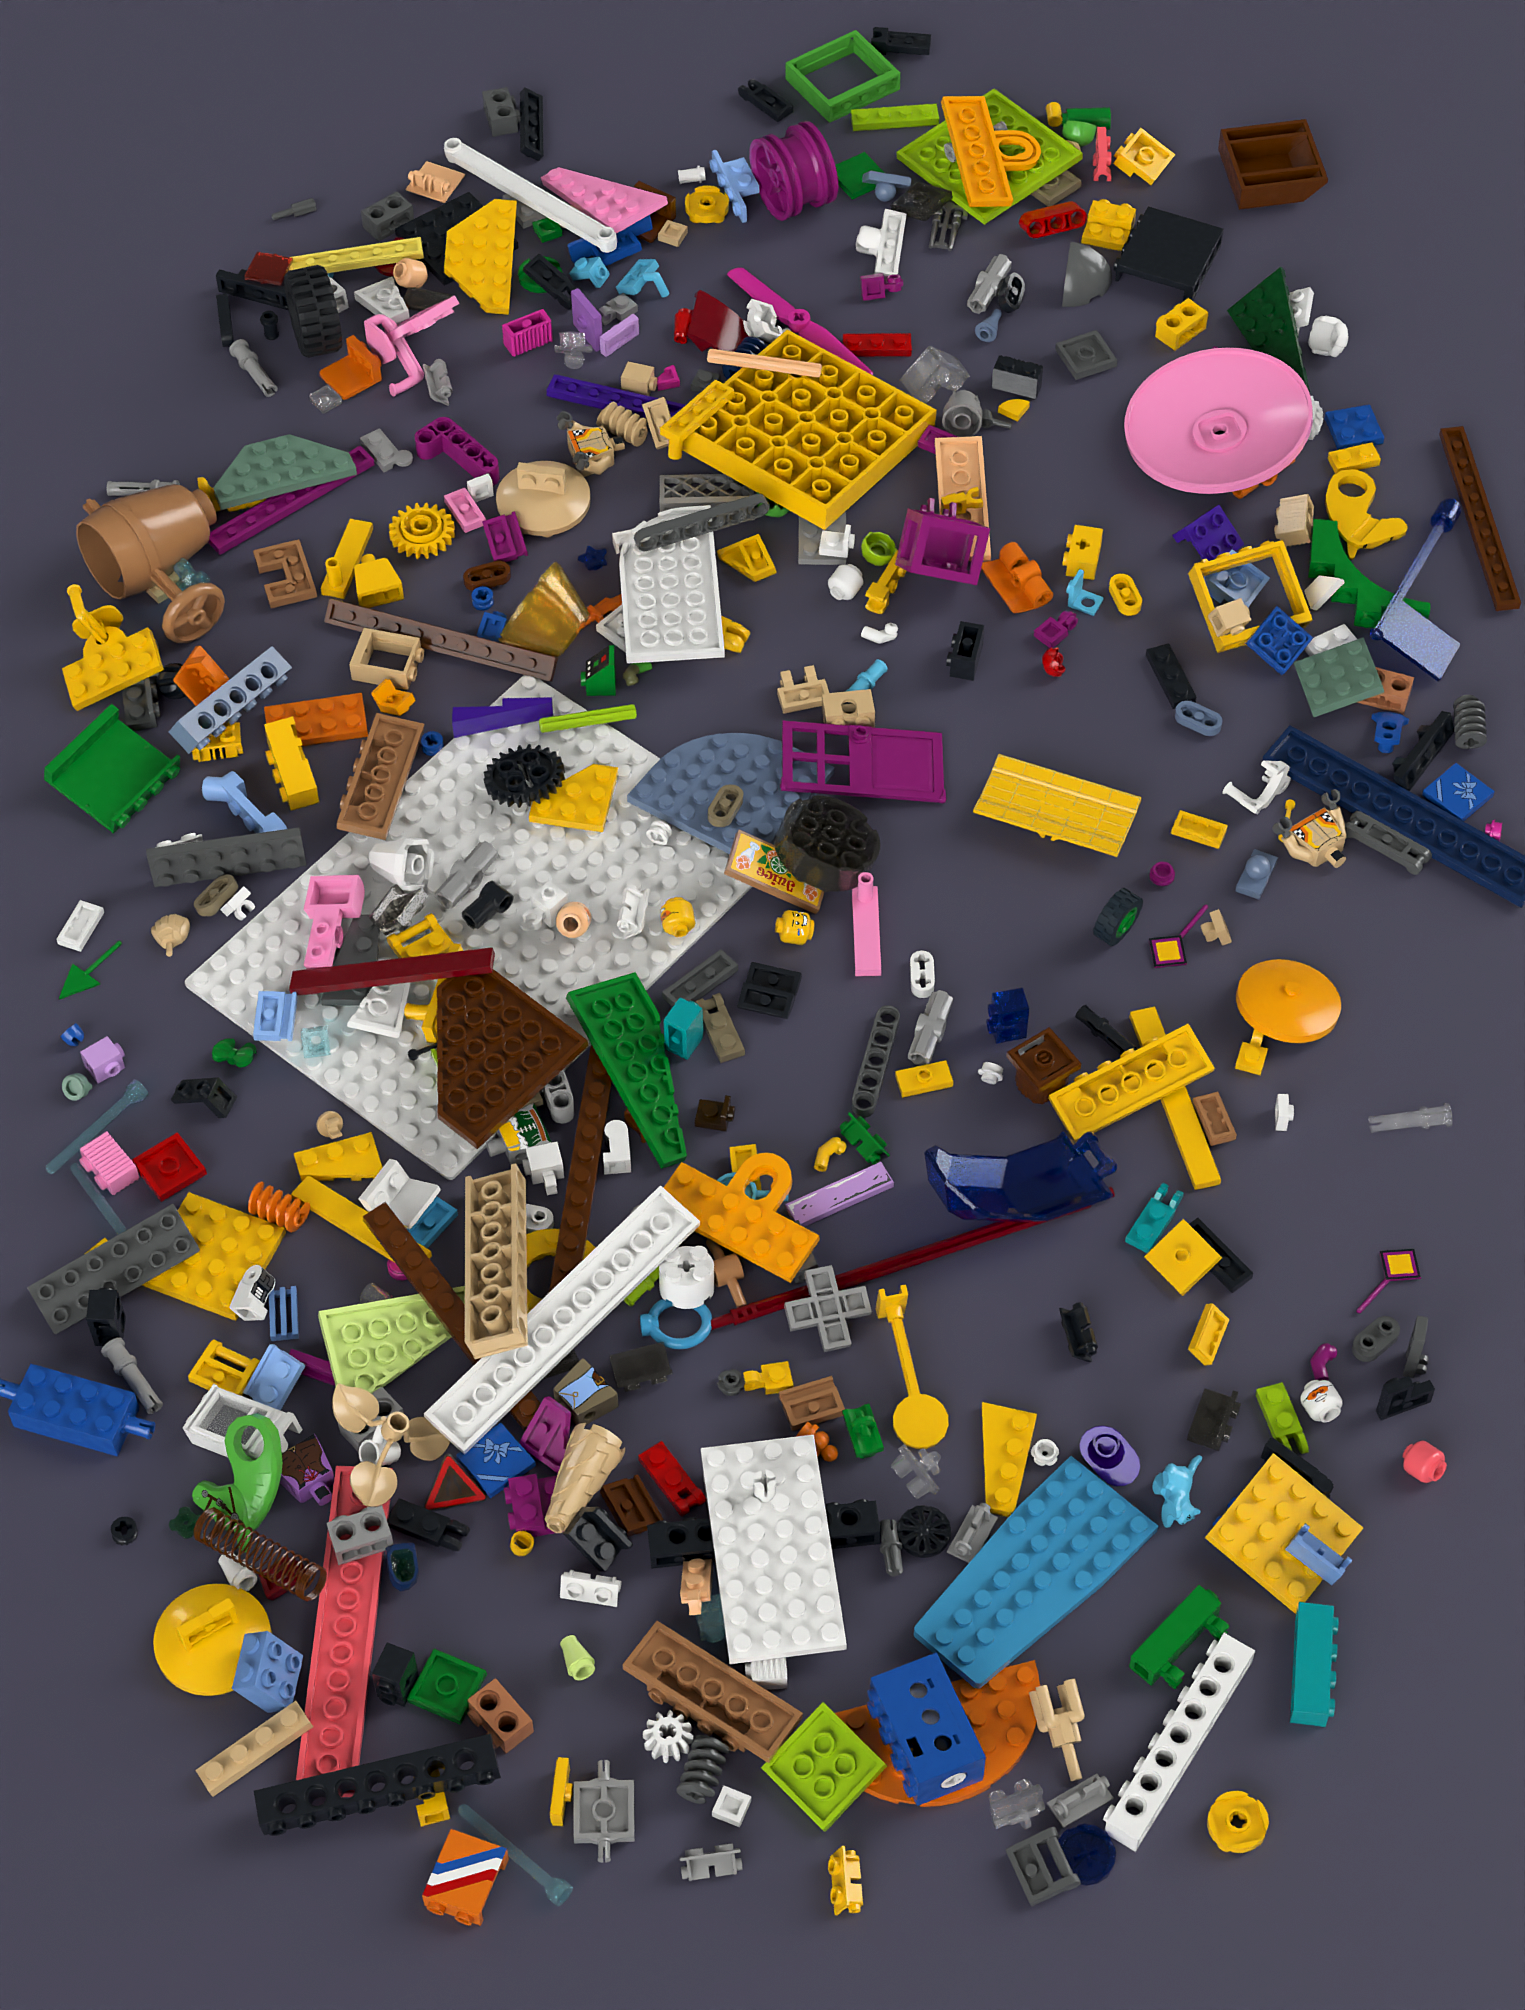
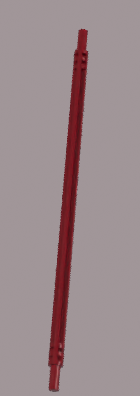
M1108 1187L1090 1194L1084 1192L1080 1195H1075L1071 1198H1066L1062 1201L835 1275L838 1291L1065 1215L1073 1214L1074 1212L1082 1211L1083 1209L1091 1208V1204L1115 1197L1112 1187ZM805 1285L729 1310L730 1313L711 1319V1331L730 1324L735 1326L785 1309V1302L810 1297L808 1287Z

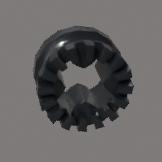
M119 1517L111 1525L112 1538L117 1544L129 1545V1543L136 1539L138 1530L132 1518ZM127 1526V1535H121V1527Z

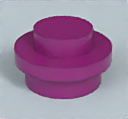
M1158 862L1150 869L1149 877L1154 884L1167 886L1174 881L1175 871L1169 863Z

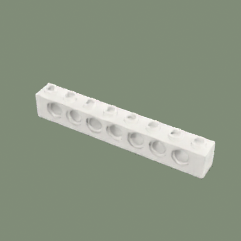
M1226 1633L1222 1635L1219 1642L1213 1640L1206 1653L1209 1658L1205 1664L1199 1663L1192 1675L1194 1679L1193 1684L1190 1688L1187 1686L1183 1688L1177 1699L1180 1703L1176 1711L1171 1709L1163 1721V1725L1166 1726L1161 1735L1156 1732L1148 1746V1749L1151 1750L1146 1758L1140 1757L1133 1770L1136 1773L1135 1777L1131 1782L1125 1781L1118 1794L1121 1797L1120 1801L1116 1806L1111 1804L1103 1818L1106 1822L1105 1834L1136 1852L1250 1667L1255 1650ZM1223 1666L1228 1672L1221 1673L1215 1667ZM1209 1689L1214 1695L1206 1696L1200 1690ZM1194 1712L1199 1718L1190 1719L1186 1716V1713ZM1175 1735L1181 1736L1185 1742L1176 1743L1171 1737ZM1159 1759L1167 1760L1170 1766L1162 1767L1156 1761ZM1143 1783H1150L1156 1789L1147 1791L1141 1785ZM1129 1807H1135L1139 1809L1141 1813L1138 1815H1131L1127 1812L1126 1809Z

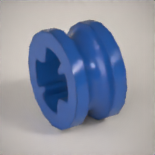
M482 586L473 590L471 596L475 609L485 611L493 606V592L490 588Z
M430 731L422 736L421 745L424 754L434 756L444 747L443 737L440 733ZM437 742L436 745L434 743L433 746L428 745V743Z

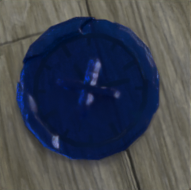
M1079 1824L1077 1827L1069 1828L1063 1832L1058 1841L1073 1873L1078 1875L1081 1885L1098 1884L1106 1879L1114 1868L1116 1849L1108 1833L1098 1826L1090 1824Z

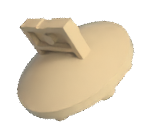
M555 461L519 462L518 467L502 479L496 493L497 509L500 516L504 514L507 516L515 511L522 534L546 538L565 532L580 523L587 514L591 502L590 488L583 475L571 466Z

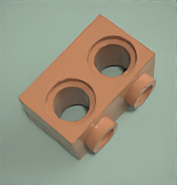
M1375 667L1383 685L1384 693L1357 703L1404 715L1414 677Z
M496 1678L468 1699L469 1712L467 1714L471 1721L477 1727L482 1725L488 1732L486 1735L491 1734L495 1748L500 1746L506 1754L534 1732L532 1719ZM489 1703L496 1705V1707L490 1711L482 1709L483 1706ZM505 1725H513L515 1727L510 1732L500 1730Z

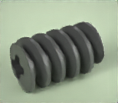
M1468 694L1458 697L1453 704L1455 745L1461 749H1475L1484 746L1487 742L1485 705L1473 695Z
M697 1735L695 1737L696 1740L691 1745L692 1751L688 1753V1762L684 1765L685 1772L680 1777L681 1783L677 1786V1793L690 1802L704 1804L706 1803L705 1797L715 1796V1791L709 1788V1786H718L719 1781L712 1776L722 1774V1769L716 1766V1764L723 1765L726 1763V1759L720 1754H727L730 1749L718 1739L706 1735Z

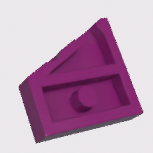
M550 1396L544 1397L519 1442L526 1451L556 1473L559 1472L569 1441L571 1411Z

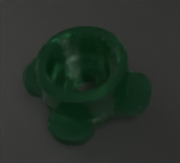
M182 1507L179 1509L177 1517L170 1520L169 1528L172 1531H177L183 1538L189 1539L194 1535V1527L200 1514L195 1515L190 1511L189 1507Z

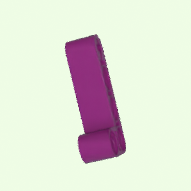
M439 417L415 433L416 452L419 458L429 460L445 452L474 478L489 474L493 486L499 482L498 459L450 418Z

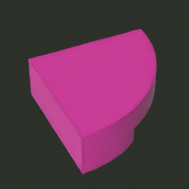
M674 365L665 368L664 372L657 378L658 391L680 387V380Z

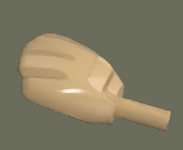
M171 914L162 917L155 922V926H152L151 933L161 947L166 949L168 957L172 956L174 947L186 940L190 930V922L185 917Z

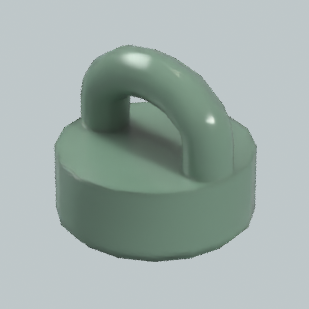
M80 1073L66 1076L62 1082L63 1093L70 1100L82 1099L92 1089V1084Z

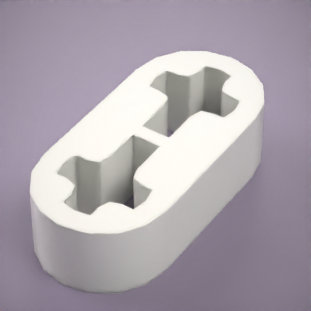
M922 950L913 953L910 959L911 991L918 998L931 996V993L934 992L935 984L933 956L929 952ZM919 961H924L925 968L920 970ZM920 979H925L926 987H921Z

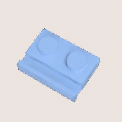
M259 991L253 1031L254 1040H293L298 1000L297 992L285 994V992Z
M269 1344L243 1393L252 1397L256 1402L281 1410L306 1365L287 1352L277 1348L278 1346L275 1344Z

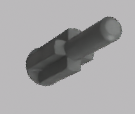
M313 198L291 204V208L273 213L271 217L273 220L293 214L295 217L317 211L316 203Z

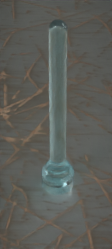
M134 1079L126 1086L125 1095L48 1163L46 1171L50 1174L55 1173L80 1150L79 1148L87 1144L131 1103L135 1104L137 1101H143L149 1095L145 1087Z
M72 1164L70 1167L71 1172L117 1235L126 1231L127 1228L80 1164Z
M462 1804L459 1806L458 1813L493 1844L507 1848L508 1856L546 1888L547 1898L556 1906H560L568 1899L573 1887L564 1879L559 1880L557 1877L553 1879L468 1805Z

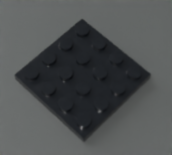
M467 192L395 228V234L397 237L404 239L421 237L424 258L419 260L445 286L455 281L444 273L447 231L482 208L483 205L470 192ZM515 238L513 251L519 248L518 241Z

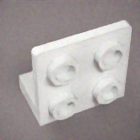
M389 1159L358 1199L368 1212L386 1202L405 1228L411 1229L427 1207L434 1201V1198L441 1189L435 1184L410 1179L397 1160Z

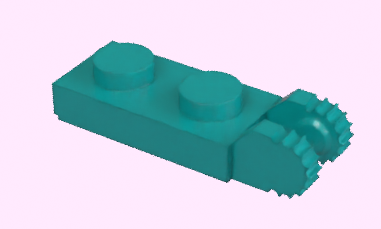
M1162 1183L1156 1191L1154 1198L1150 1199L1127 1234L1125 1242L1148 1253L1156 1245L1174 1217L1175 1210L1180 1204L1184 1193L1178 1190L1173 1195L1168 1206L1161 1201L1166 1196L1169 1185Z

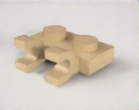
M814 665L804 667L805 683L794 685L790 670L780 672L782 679L780 680L781 688H777V695L783 714L822 706V694L829 693L825 679H817Z

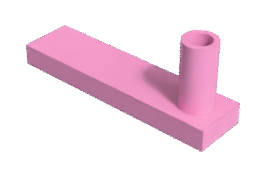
M863 872L858 876V886H852L855 976H881L878 886H873L872 874Z

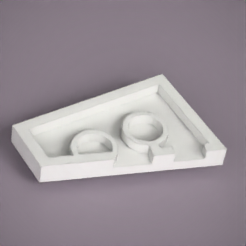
M393 277L354 292L355 300L375 315H385L397 325L410 318L409 310L399 294L398 287L395 286Z
M411 982L372 987L360 1003L355 1014L348 1021L347 1027L399 1038Z

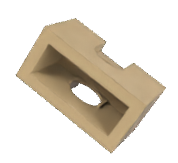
M871 689L822 694L824 724L862 725L874 728L875 709Z

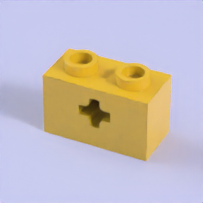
M1081 525L1074 526L1073 534H1068L1066 548H1070L1069 552L1065 551L1063 557V566H1067L1066 576L1075 577L1079 569L1084 570L1083 579H1095L1103 529Z

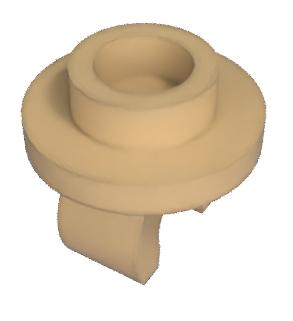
M327 1111L318 1118L317 1130L321 1135L331 1139L342 1136L340 1130L343 1126V1120L337 1112Z

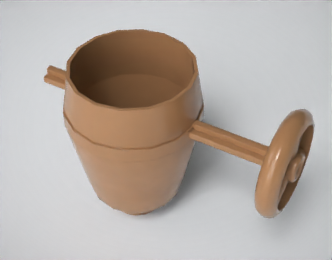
M172 484L120 497L102 506L95 500L87 499L83 509L89 516L77 524L76 537L84 561L102 589L111 597L122 600L144 591L147 592L157 585L172 601L167 607L162 621V629L166 638L174 643H189L209 632L218 622L224 609L225 598L222 590L213 583H198L182 591L168 577L209 541V526L216 523L217 516L208 496L200 489L190 492L184 486ZM121 574L124 582H118Z

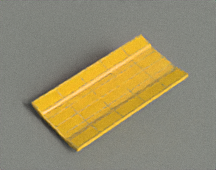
M998 754L993 770L973 809V813L1037 832L1042 838H1045L1046 835L1051 836V841L1060 839L1117 857L1135 818L1142 797Z

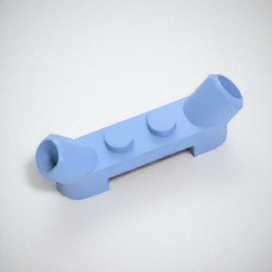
M234 771L227 773L223 777L207 776L203 780V797L207 801L227 802L231 812L243 819L249 831L254 830L256 833L287 829L284 822L274 812L265 817L247 799L244 781Z

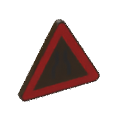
M446 1454L425 1501L424 1508L435 1510L486 1500L487 1496L451 1454Z

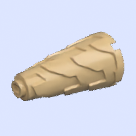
M580 1423L574 1427L570 1434L551 1496V1503L545 1516L547 1527L555 1533H562V1531L566 1530L580 1509L586 1507L593 1495L601 1489L612 1470L621 1462L625 1454V1447L620 1449L622 1441L603 1427L593 1424L591 1429L588 1430L584 1429L586 1423Z

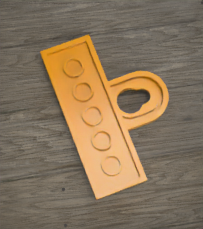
M943 96L941 105L969 207L1011 206L1013 197L1005 171H1026L1032 169L1037 164L1041 155L1039 143L1033 136L1023 131H994L985 96ZM1019 145L1025 149V152L1019 153L1016 156H1007L1000 151L999 146Z
M759 1153L749 1157L743 1162L727 1186L681 1162L664 1186L668 1193L700 1221V1226L695 1232L789 1283L792 1282L820 1240L818 1234L776 1212L792 1187L790 1167L782 1157L776 1154ZM770 1175L773 1178L771 1191L766 1197L754 1200L745 1194L746 1187L751 1182L758 1180L760 1176Z

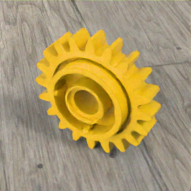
M427 502L423 507L415 503L414 509L407 505L406 512L398 510V517L393 516V523L389 524V536L393 547H398V553L406 551L407 557L414 553L416 559H419L421 554H424L426 559L429 558V553L438 556V549L446 551V545H452L451 538H455V526L451 514H446L445 508L438 511L437 504L429 508Z

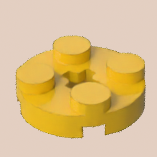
M699 186L695 188V192L686 195L685 211L693 223H721L729 211V197L726 193L725 195L721 193L720 188L715 186Z
M1229 1791L1220 1795L1211 1806L1207 1817V1828L1211 1838L1217 1843L1218 1848L1225 1852L1245 1853L1255 1849L1263 1843L1269 1825V1818L1264 1805L1258 1799L1256 1801L1243 1791ZM1238 1815L1240 1820H1245L1246 1823L1242 1825V1828H1236L1231 1825L1230 1822L1233 1821V1816Z

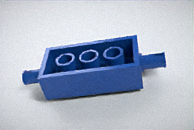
M30 1364L20 1384L0 1378V1397L13 1400L8 1409V1414L13 1426L117 1457L128 1433L146 1439L152 1438V1434H149L150 1432L154 1434L155 1422L136 1417L140 1408L134 1392L35 1364Z

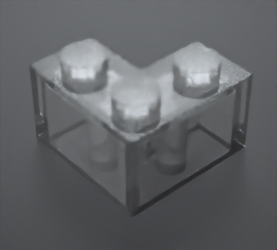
M929 345L900 378V381L912 397L927 403L934 397L941 386L956 392L970 375L956 357Z

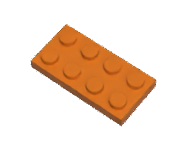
M362 693L264 707L266 724L293 716L297 737L301 739L303 746L368 737Z

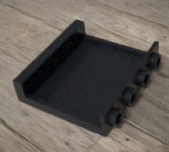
M1148 206L1144 215L1140 214L1137 228L1132 229L1129 243L1124 244L1121 258L1117 257L1113 268L1116 271L1115 281H1119L1122 274L1126 273L1183 290V301L1188 298L1193 301L1222 245L1224 228Z

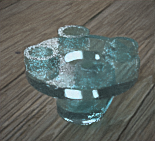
M183 558L173 566L174 571L179 576L176 585L182 591L198 583L210 582L211 579L206 573L201 570L196 572L192 569V565Z

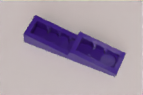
M552 697L503 698L502 706L453 707L452 726L454 738L539 721L540 718L552 717Z

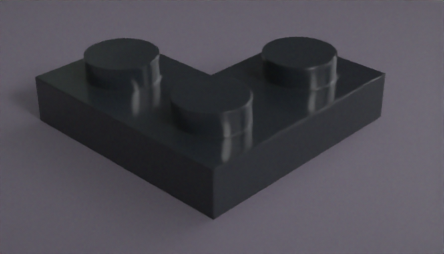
M1409 1376L1401 1379L1398 1377L1392 1378L1383 1385L1376 1413L1380 1420H1384L1430 1403L1435 1388L1430 1380L1420 1383L1412 1382Z

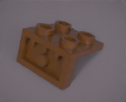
M638 181L634 188L666 196L668 201L667 205L650 214L653 229L636 236L652 243L658 237V233L666 221H673L676 218V197Z

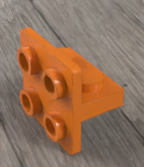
M196 646L173 681L193 704L197 706L225 684L229 677L202 646Z

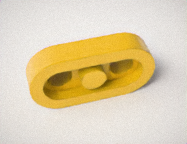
M1126 574L1112 576L1109 582V592L1118 610L1127 616L1138 614L1142 607V597L1133 579Z

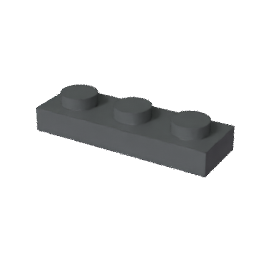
M720 949L662 992L663 999L672 1007L680 997L687 1001L695 1002L738 971V964Z

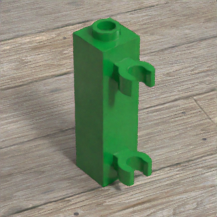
M1198 1585L1131 1655L1129 1668L1151 1686L1162 1676L1172 1688L1176 1689L1183 1682L1182 1677L1184 1676V1672L1181 1669L1172 1665L1205 1629H1208L1211 1635L1218 1641L1224 1633L1228 1634L1226 1630L1230 1626L1223 1619L1217 1617L1222 1604L1218 1596L1213 1591L1205 1590L1201 1585Z

